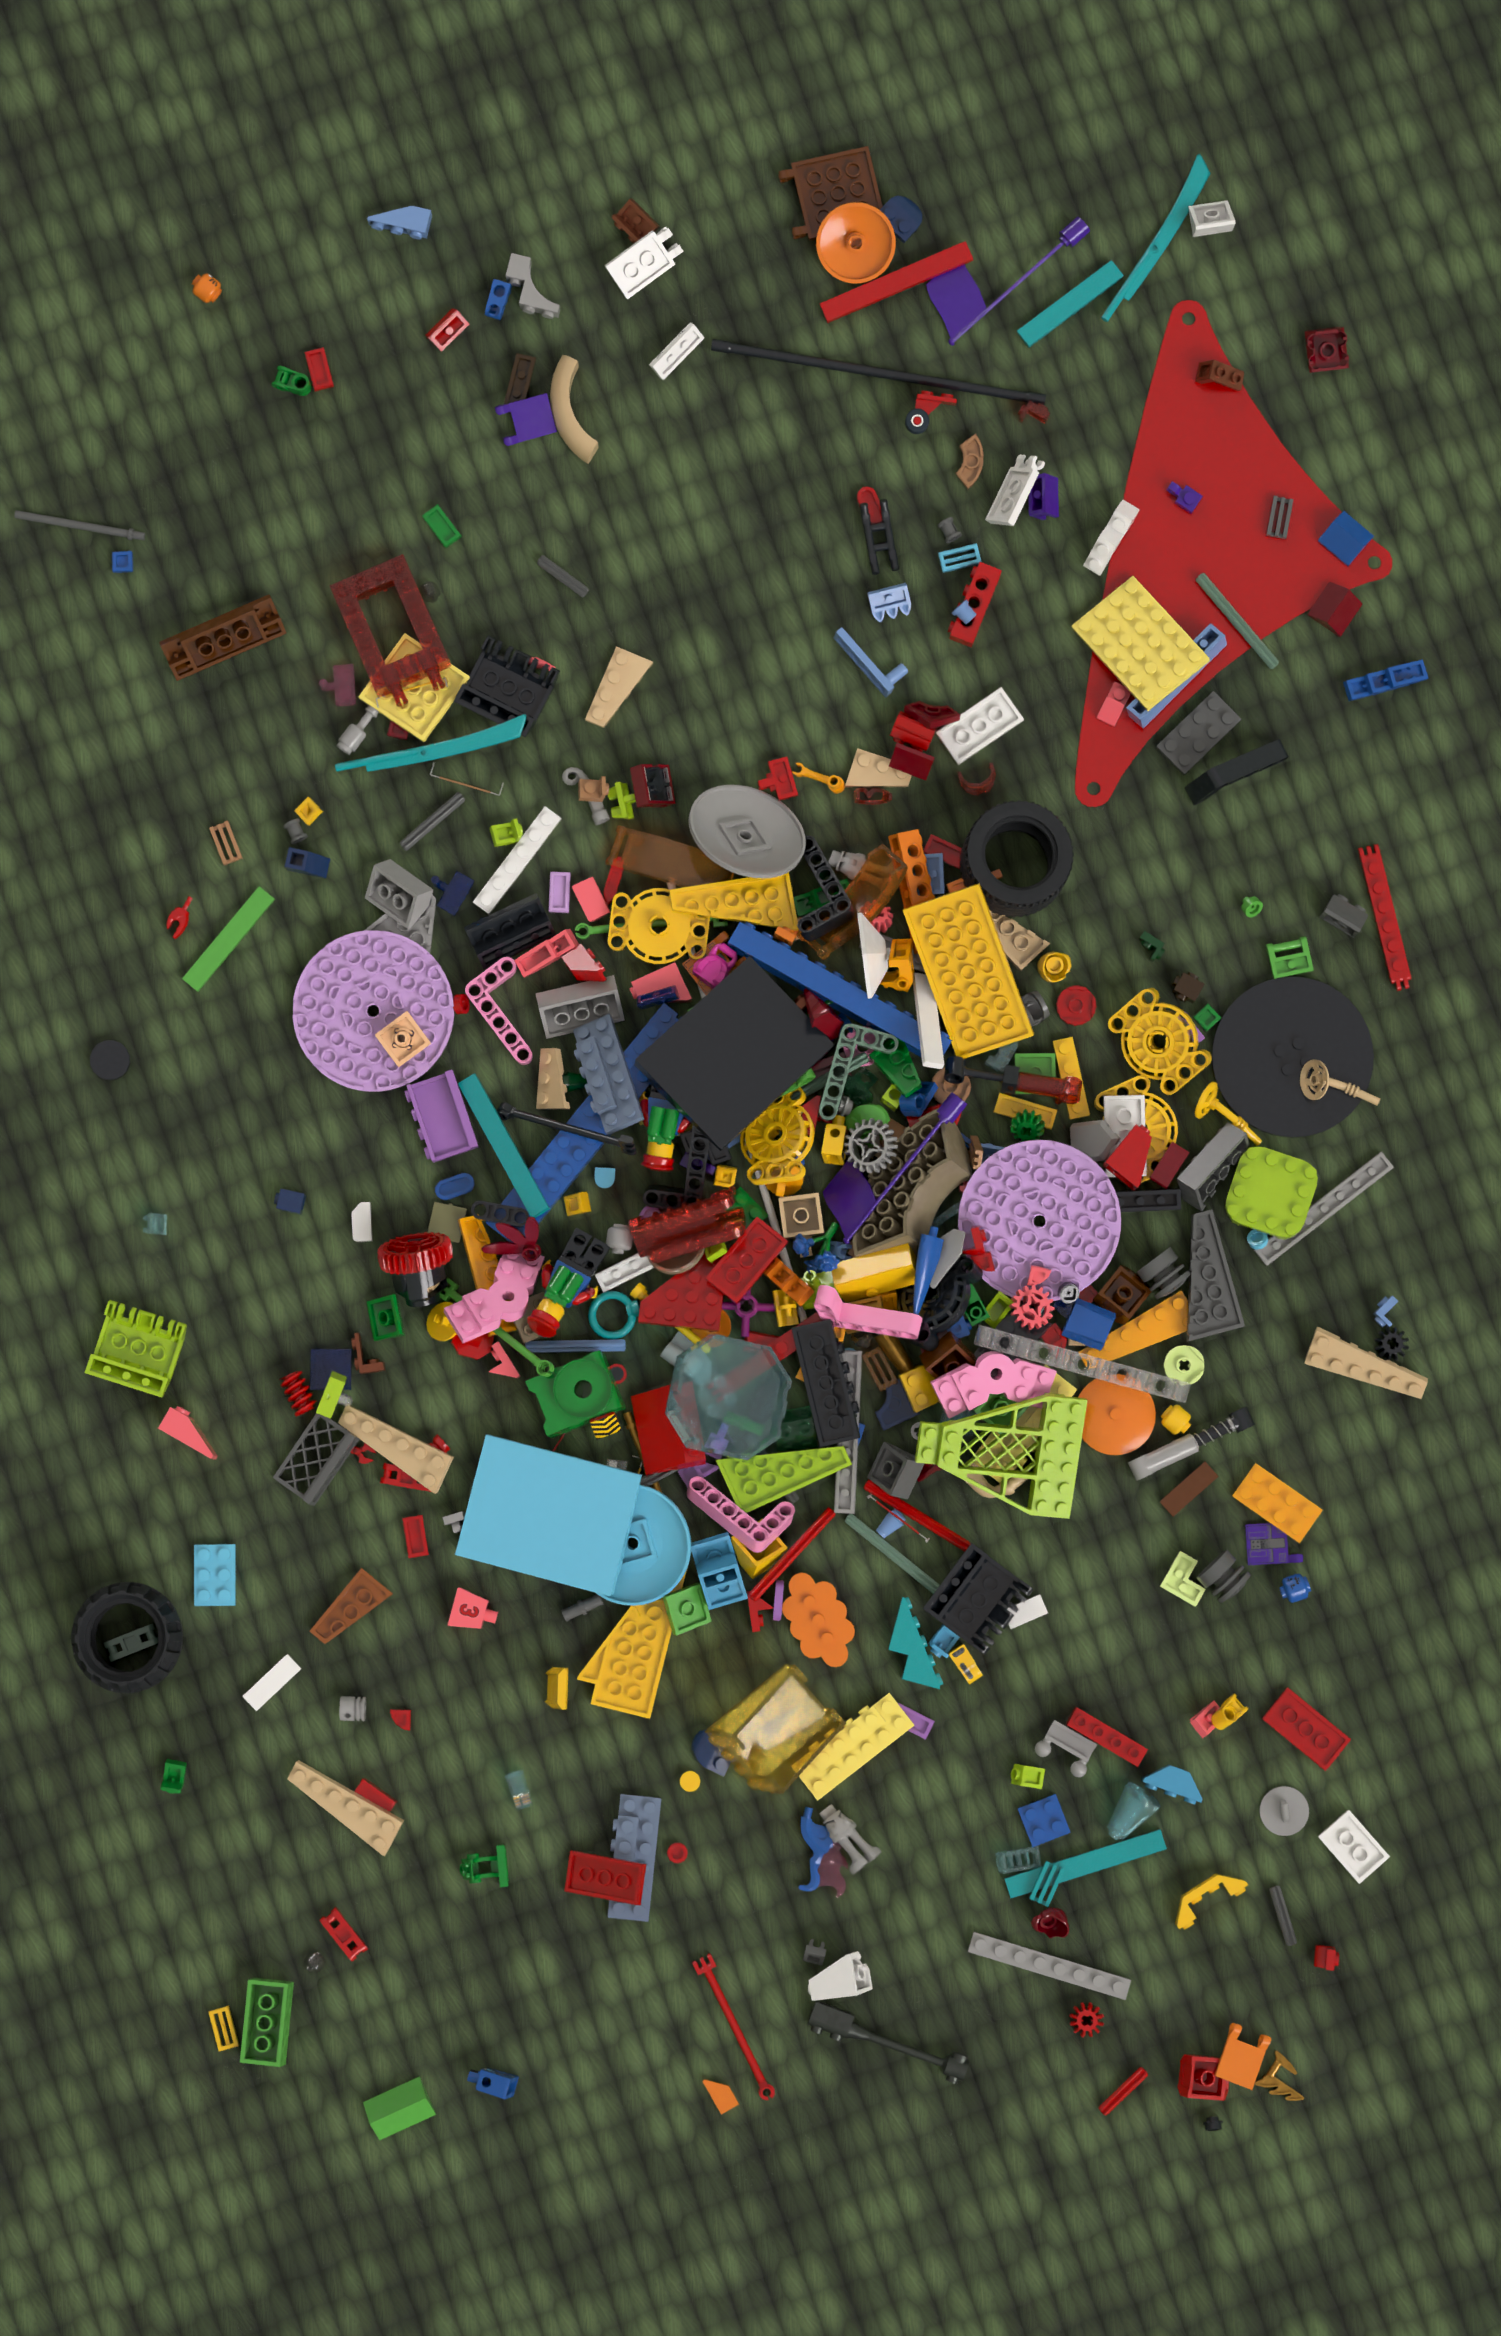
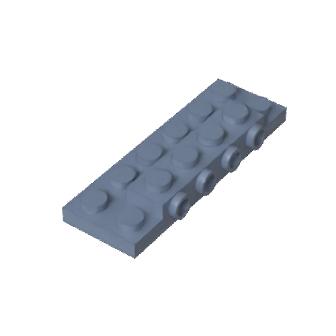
M607 1014L573 1029L577 1041V1049L574 1050L576 1059L581 1061L582 1067L579 1070L582 1077L587 1079L588 1084H585V1089L589 1096L592 1095L593 1099L590 1105L593 1112H597L600 1115L605 1133L610 1135L644 1120L612 1016Z
M628 1794L620 1795L618 1819L613 1821V1831H616V1839L611 1840L610 1851L614 1852V1858L646 1864L641 1905L609 1900L608 1918L649 1921L661 1798Z

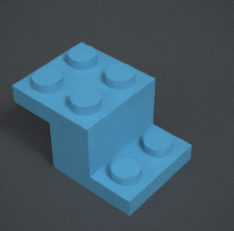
M725 1532L692 1542L691 1552L708 1609L711 1610L748 1599L729 1533Z

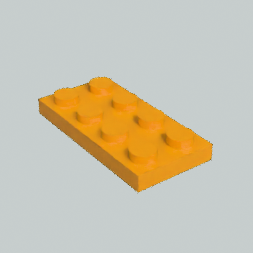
M1256 1463L1232 1495L1233 1498L1299 1544L1323 1511L1320 1507Z

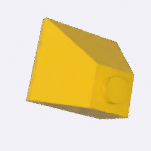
M734 1536L731 1537L739 1564L752 1579L767 1571L788 1549L783 1541L777 1537L764 1551L756 1553L747 1548Z

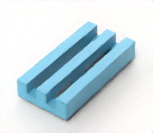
M977 543L938 553L942 573L979 565V562H982ZM970 550L975 551V553H970L944 560L945 556L966 552ZM976 557V560L967 561L947 567L945 565Z

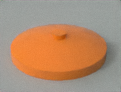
M849 202L834 208L823 219L817 232L816 248L822 265L832 276L847 283L857 284L877 278L888 268L895 253L896 238L891 222L881 210L867 203Z
M1121 1374L1104 1375L1088 1383L1078 1396V1398H1086L1088 1400L1082 1439L1095 1451L1107 1455L1127 1454L1142 1446L1151 1435L1156 1419L1155 1405L1148 1390L1134 1378Z

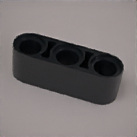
M476 1201L471 1207L472 1215L478 1220L492 1223L500 1222L518 1228L525 1227L526 1220L530 1217L525 1209L486 1201ZM479 1205L486 1207V1212L482 1216H478L475 1213V1209ZM498 1209L506 1211V1216L502 1220L495 1217ZM518 1213L526 1215V1220L523 1223L515 1221V1216Z

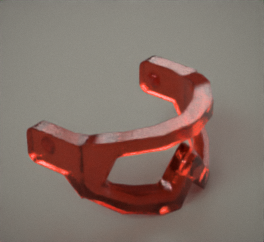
M989 763V768L991 769L989 778L981 783H969L962 778L961 772H957L961 787L967 793L976 796L982 792H989L996 778L993 763Z
M864 787L854 790V802L857 804L874 805L892 801V793L882 788L872 787L869 792ZM859 792H864L868 798L874 792H881L883 797L882 800H860Z

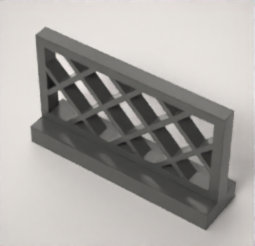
M316 1413L273 1478L302 1498L303 1501L315 1506L360 1439L332 1419ZM320 1417L326 1420V1430L317 1431L316 1423ZM340 1430L345 1434L339 1442L333 1443L331 1431ZM328 1432L330 1443L319 1445L318 1434ZM314 1435L316 1446L306 1448L305 1439L307 1436ZM330 1446V1457L322 1459L320 1448ZM316 1449L318 1460L308 1462L306 1451ZM303 1452L304 1463L294 1465V1455ZM319 1463L320 1472L315 1476H310L309 1465ZM305 1466L307 1477L297 1479L295 1468ZM291 1469L293 1480L285 1481L280 1476L284 1470ZM307 1480L309 1488L303 1494L298 1490L297 1482Z

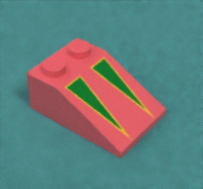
M179 1406L176 1408L170 1407L158 1429L210 1459L216 1460L218 1455L195 1420L189 1416L190 1412Z

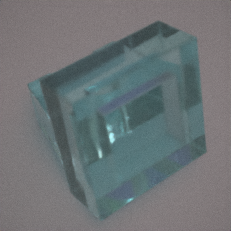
M148 1213V1215L144 1216V1220L148 1221V1226L143 1228V1232L166 1235V1214Z

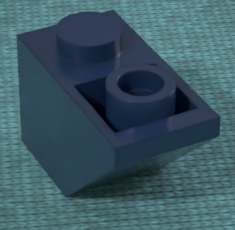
M289 847L285 868L287 871L326 879L331 859L309 851Z

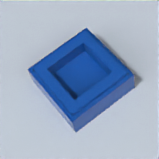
M112 552V572H133V552Z

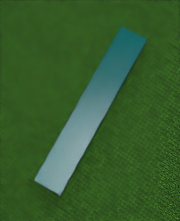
M1111 260L1017 330V334L1030 348L1122 279L1124 275Z

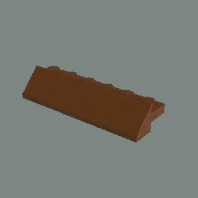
M268 594L162 640L159 643L178 681L280 637L287 632L271 596Z

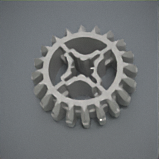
M870 1118L868 1122L866 1119H863L862 1125L855 1123L856 1130L853 1128L849 1129L852 1133L851 1136H845L846 1139H849V1143H844L843 1145L849 1147V1150H846L844 1153L845 1155H851L848 1158V1162H854L853 1167H859V1171L864 1172L866 1170L867 1173H872L874 1169L878 1173L880 1172V1167L882 1169L887 1168L886 1162L893 1163L890 1156H897L893 1152V1149L898 1148V1145L893 1144L897 1137H891L894 1130H888L889 1125L883 1124L882 1120L875 1121V1119ZM872 1130L867 1138L860 1139L866 1131ZM879 1134H881L884 1139V1147L880 1144L881 1136H879ZM864 1143L874 1144V1147H877L878 1149L868 1148V1145ZM858 1145L862 1148V1158L858 1153ZM876 1153H882L877 1160L870 1162V1159H873Z

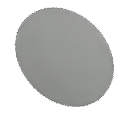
M1281 1786L1270 1790L1264 1796L1260 1805V1817L1265 1827L1272 1833L1289 1836L1299 1832L1305 1826L1309 1817V1806L1305 1797L1298 1790Z

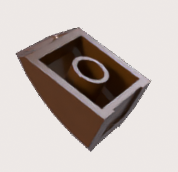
M1120 1265L1093 1300L1096 1306L1116 1313V1323L1125 1325L1152 1291L1149 1290L1150 1286L1148 1283H1144L1136 1273L1128 1267Z

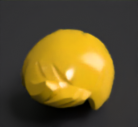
M1055 951L1046 953L1038 961V973L1046 982H1059L1070 971L1071 959L1064 953Z

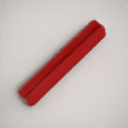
M1139 2067L1099 2106L1101 2113L1105 2116L1108 2115L1148 2076L1147 2071L1143 2067Z

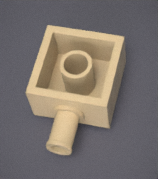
M819 1193L778 1198L783 1237L785 1239H793L799 1233L806 1239L824 1234ZM809 1247V1255L807 1257L813 1256L811 1247Z

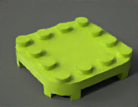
M1265 1147L1248 1148L1239 1160L1226 1198L1225 1209L1227 1215L1238 1226L1242 1225L1278 1237L1277 1239L1285 1240L1294 1237L1301 1231L1317 1187L1318 1177L1316 1169L1304 1160Z

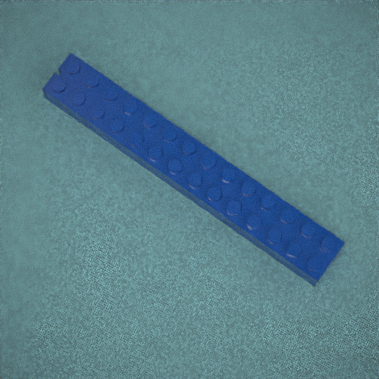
M665 1003L662 1004L624 1051L638 1100L644 1091L647 1092L651 1084L648 1082L649 1079L634 1065L635 1059L678 1021V1014ZM590 1095L566 1124L607 1135L600 1115L597 1112L594 1113L591 1108L590 1102L593 1099L592 1095ZM560 1130L529 1168L550 1207L548 1211L535 1218L538 1225L604 1145L603 1142ZM515 1188L512 1189L501 1203L502 1205L518 1207L527 1211ZM498 1209L495 1213V1217L499 1220L504 1219L506 1216L504 1209ZM518 1213L515 1216L517 1223H523L526 1220L524 1213ZM486 1221L489 1227L508 1242H512L496 1228V1223ZM515 1227L525 1236V1227Z

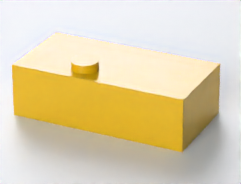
M906 1243L840 1261L837 1264V1269L832 1270L834 1286L845 1303L914 1285L917 1257L910 1245Z

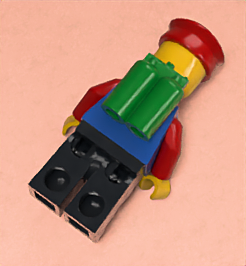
M652 1086L649 1099L645 1097V1091L639 1098L644 1116L642 1122L644 1126L648 1127L646 1154H643L641 1165L655 1171H672V1165L675 1160L672 1158L674 1149L672 1140L679 1133H683L691 1123Z
M577 1227L559 1260L556 1261L555 1266L553 1267L550 1264L551 1260L542 1265V1286L546 1289L544 1294L546 1298L541 1300L538 1307L527 1317L528 1326L539 1336L550 1338L556 1335V1330L560 1327L559 1322L564 1315V1307L570 1308L572 1305H579L590 1298L598 1296V1286L592 1288L589 1283L602 1261L606 1258L610 1247L606 1243L594 1238L587 1252L583 1255L592 1236Z

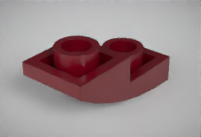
M1172 1142L1149 1179L1167 1189L1190 1152Z

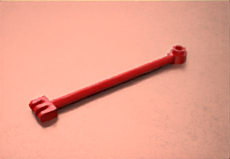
M711 1953L707 1954V1959L710 1961L708 1964H706L703 1957L699 1958L702 1964L700 1968L697 1961H693L692 1964L697 1974H705L759 2084V2096L763 2100H769L768 2096L763 2094L764 2089H769L771 2091L769 2096L773 2098L775 2089L773 2085L765 2080L711 1970L717 1966Z

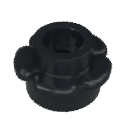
M1207 2117L1206 2122H1203L1205 2131L1222 2130L1221 2124L1223 2121H1219V2117Z

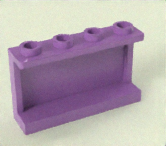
M453 1070L412 1085H406L408 1090L404 1092L407 1101H412L414 1107L411 1110L413 1119L418 1121L421 1127L417 1129L421 1140L425 1139L427 1145L424 1148L427 1160L431 1159L435 1163L479 1148Z

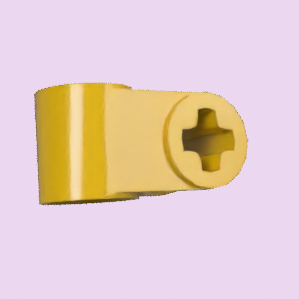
M1235 1693L1227 1698L1212 1715L1211 1721L1215 1728L1224 1730L1248 1710V1707H1244L1236 1698L1237 1695Z

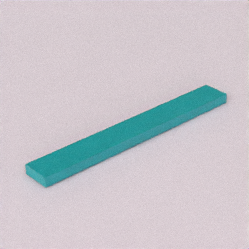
M474 1073L459 1082L458 1085L530 1217L536 1218L550 1209L548 1203L478 1076Z
M1161 1829L1052 1864L1065 1869L1059 1882L1061 1883L1166 1850L1167 1848ZM1043 1866L1004 1878L1010 1898L1032 1892ZM1049 1866L1039 1886V1889H1043L1044 1884L1048 1878V1875L1052 1869ZM1055 1871L1049 1886L1054 1884L1059 1871Z

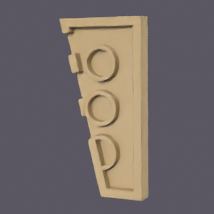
M616 646L585 721L604 728L617 712L620 705L630 695L633 688L643 678L646 671L652 666L653 661Z
M989 910L1005 955L1019 971H1022L1050 945L1049 942L1042 940L1032 931L1019 925L1015 920L1005 917V915L994 914Z

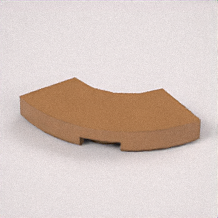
M976 434L959 446L963 453V463L956 472V476L967 490L977 481L983 466V448Z

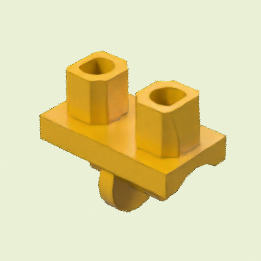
M782 1290L772 1291L778 1327L799 1324L795 1301Z

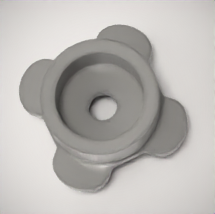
M841 1097L837 1115L848 1116L850 1114L853 1101L849 1100V1097Z

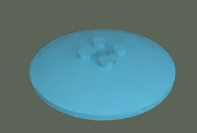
M640 1485L614 1594L606 1596L596 1593L608 1601L630 1606L654 1602L672 1591L683 1578L691 1556V1535L682 1512L671 1499L660 1491ZM629 1538H635L638 1541L637 1548H631L628 1545Z

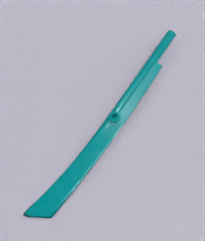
M1197 154L1184 187L1160 230L1102 315L1101 319L1105 322L1109 321L1123 298L1129 301L1189 213L1188 206H1193L1211 174L1200 154Z
M522 714L488 729L451 740L335 764V769L338 772L366 766L367 772L435 760L520 738L527 715Z

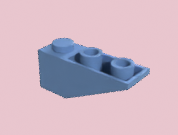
M408 206L369 216L367 220L371 228L382 231L387 229L396 235L404 233L409 234L414 239H427L432 213L428 209Z

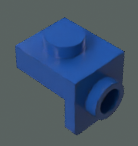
M962 1316L957 1323L947 1329V1332L951 1331L959 1339L969 1336V1331L972 1330L968 1318L964 1319Z

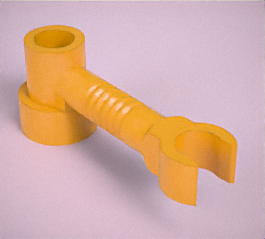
M796 763L798 767L802 768L801 772L796 773L792 771L796 777H808L827 784L829 789L835 794H839L845 789V782L841 777L836 775L829 777L804 767L801 763Z

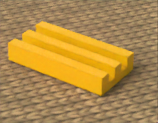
M229 2005L208 2011L218 2051L239 2046ZM224 2011L226 2013L227 2021L229 2024L233 2040L232 2044H230L227 2028L222 2013ZM217 2013L226 2043L225 2046L222 2045L214 2015Z

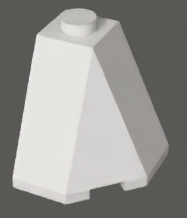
M858 1951L845 1955L809 1980L808 1992L811 1995L812 2001L857 1996L873 1989L869 1967L867 1964L861 1963L859 1960L861 1955Z

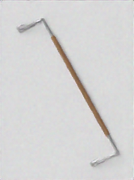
M433 762V764H432L433 766H432L430 775H431V773H432V770H433V767H434V764H435L434 762ZM431 775V776L438 777V778L443 779V780H447V781H450V782H454V783H457V784H461V785H464V786H468V787H471V788H474V789H477V790H481V791H484V792H487V793H492V794H495V795H498V796H500L501 791H502V788H503V785H504V783H502V787H501L500 793H499V794H496V793H493V792H490V791H487V790H484V789H481V788H477V787H474V786H471V785H467V784H464V783H461V782H457V781L450 780V779H447V778H443V777Z

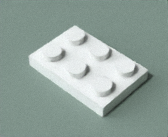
M1350 1810L1342 1814L1318 1836L1359 1884L1390 1857Z

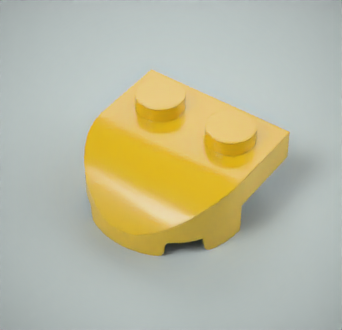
M923 1365L915 1366V1368L898 1375L914 1413L939 1402L930 1383L935 1378L925 1370Z

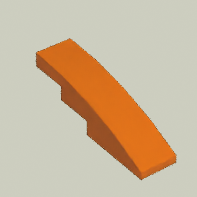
M777 1257L763 1273L799 1306H802L814 1293L810 1286L802 1281Z

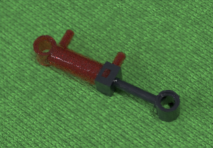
M951 1056L946 1061L944 1079L952 1084H960L964 1081L965 1076L1002 1082L1001 1092L1009 1096L1015 1094V1091L1054 1097L1056 1104H1061L1062 1102L1076 1104L1080 1101L1082 1081L1077 1077L1069 1076L1062 1079L1019 1071L1020 1067L1010 1065L1005 1066L1004 1074L966 1068L967 1062L962 1057Z

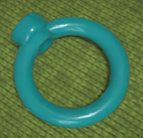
M618 1291L601 1293L592 1301L589 1307L588 1320L590 1326L596 1334L603 1338H622L634 1327L636 1317L639 1316L640 1305L638 1300L631 1301L628 1296ZM616 1299L626 1306L628 1320L620 1330L607 1331L598 1324L596 1312L599 1305L605 1300Z

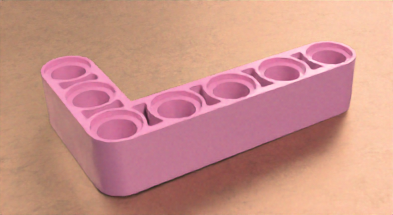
M503 957L466 985L465 992L516 1062L521 1065H527L533 1058L530 1048L489 995L490 992L516 973L517 966L515 961L510 957ZM506 962L513 964V968L509 972L502 970V965ZM490 974L497 977L493 984L486 982V977ZM474 986L480 988V993L477 996L470 994V989ZM485 1002L492 1004V1009L489 1012L482 1010V1005ZM497 1018H502L505 1023L503 1027L496 1028L494 1021ZM509 1034H514L517 1036L515 1043L508 1044L506 1037ZM521 1050H526L529 1052V1056L525 1060H520L518 1053Z
M820 1285L818 1287L814 1307L822 1321L831 1319L834 1327L917 1339L923 1320L921 1316L913 1313L844 1303L837 1290L827 1285Z
M696 1476L689 1481L687 1489L688 1499L753 1552L759 1553L764 1551L792 1523L795 1508L790 1502L784 1501L779 1503L758 1523L704 1478Z

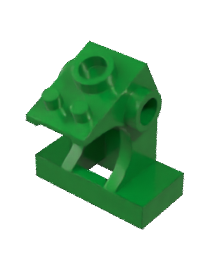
M506 1844L496 1846L497 1855L479 1857V1853L467 1854V1858L461 1859L460 1874L463 1876V1880H469L471 1884L482 1882L481 1878L499 1877L500 1887H508ZM490 1861L491 1872L479 1873L478 1862Z

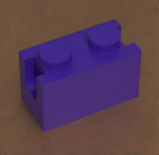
M1046 473L1038 474L1029 493V516L1040 520H1046V516L1059 517L1057 477Z

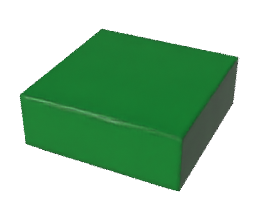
M1206 1004L1193 1016V1019L1207 1032L1221 1017L1209 1004Z

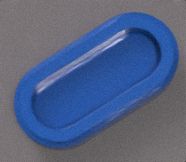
M461 1173L439 1181L435 1187V1193L442 1200H450L471 1192L474 1189L475 1181L470 1174Z

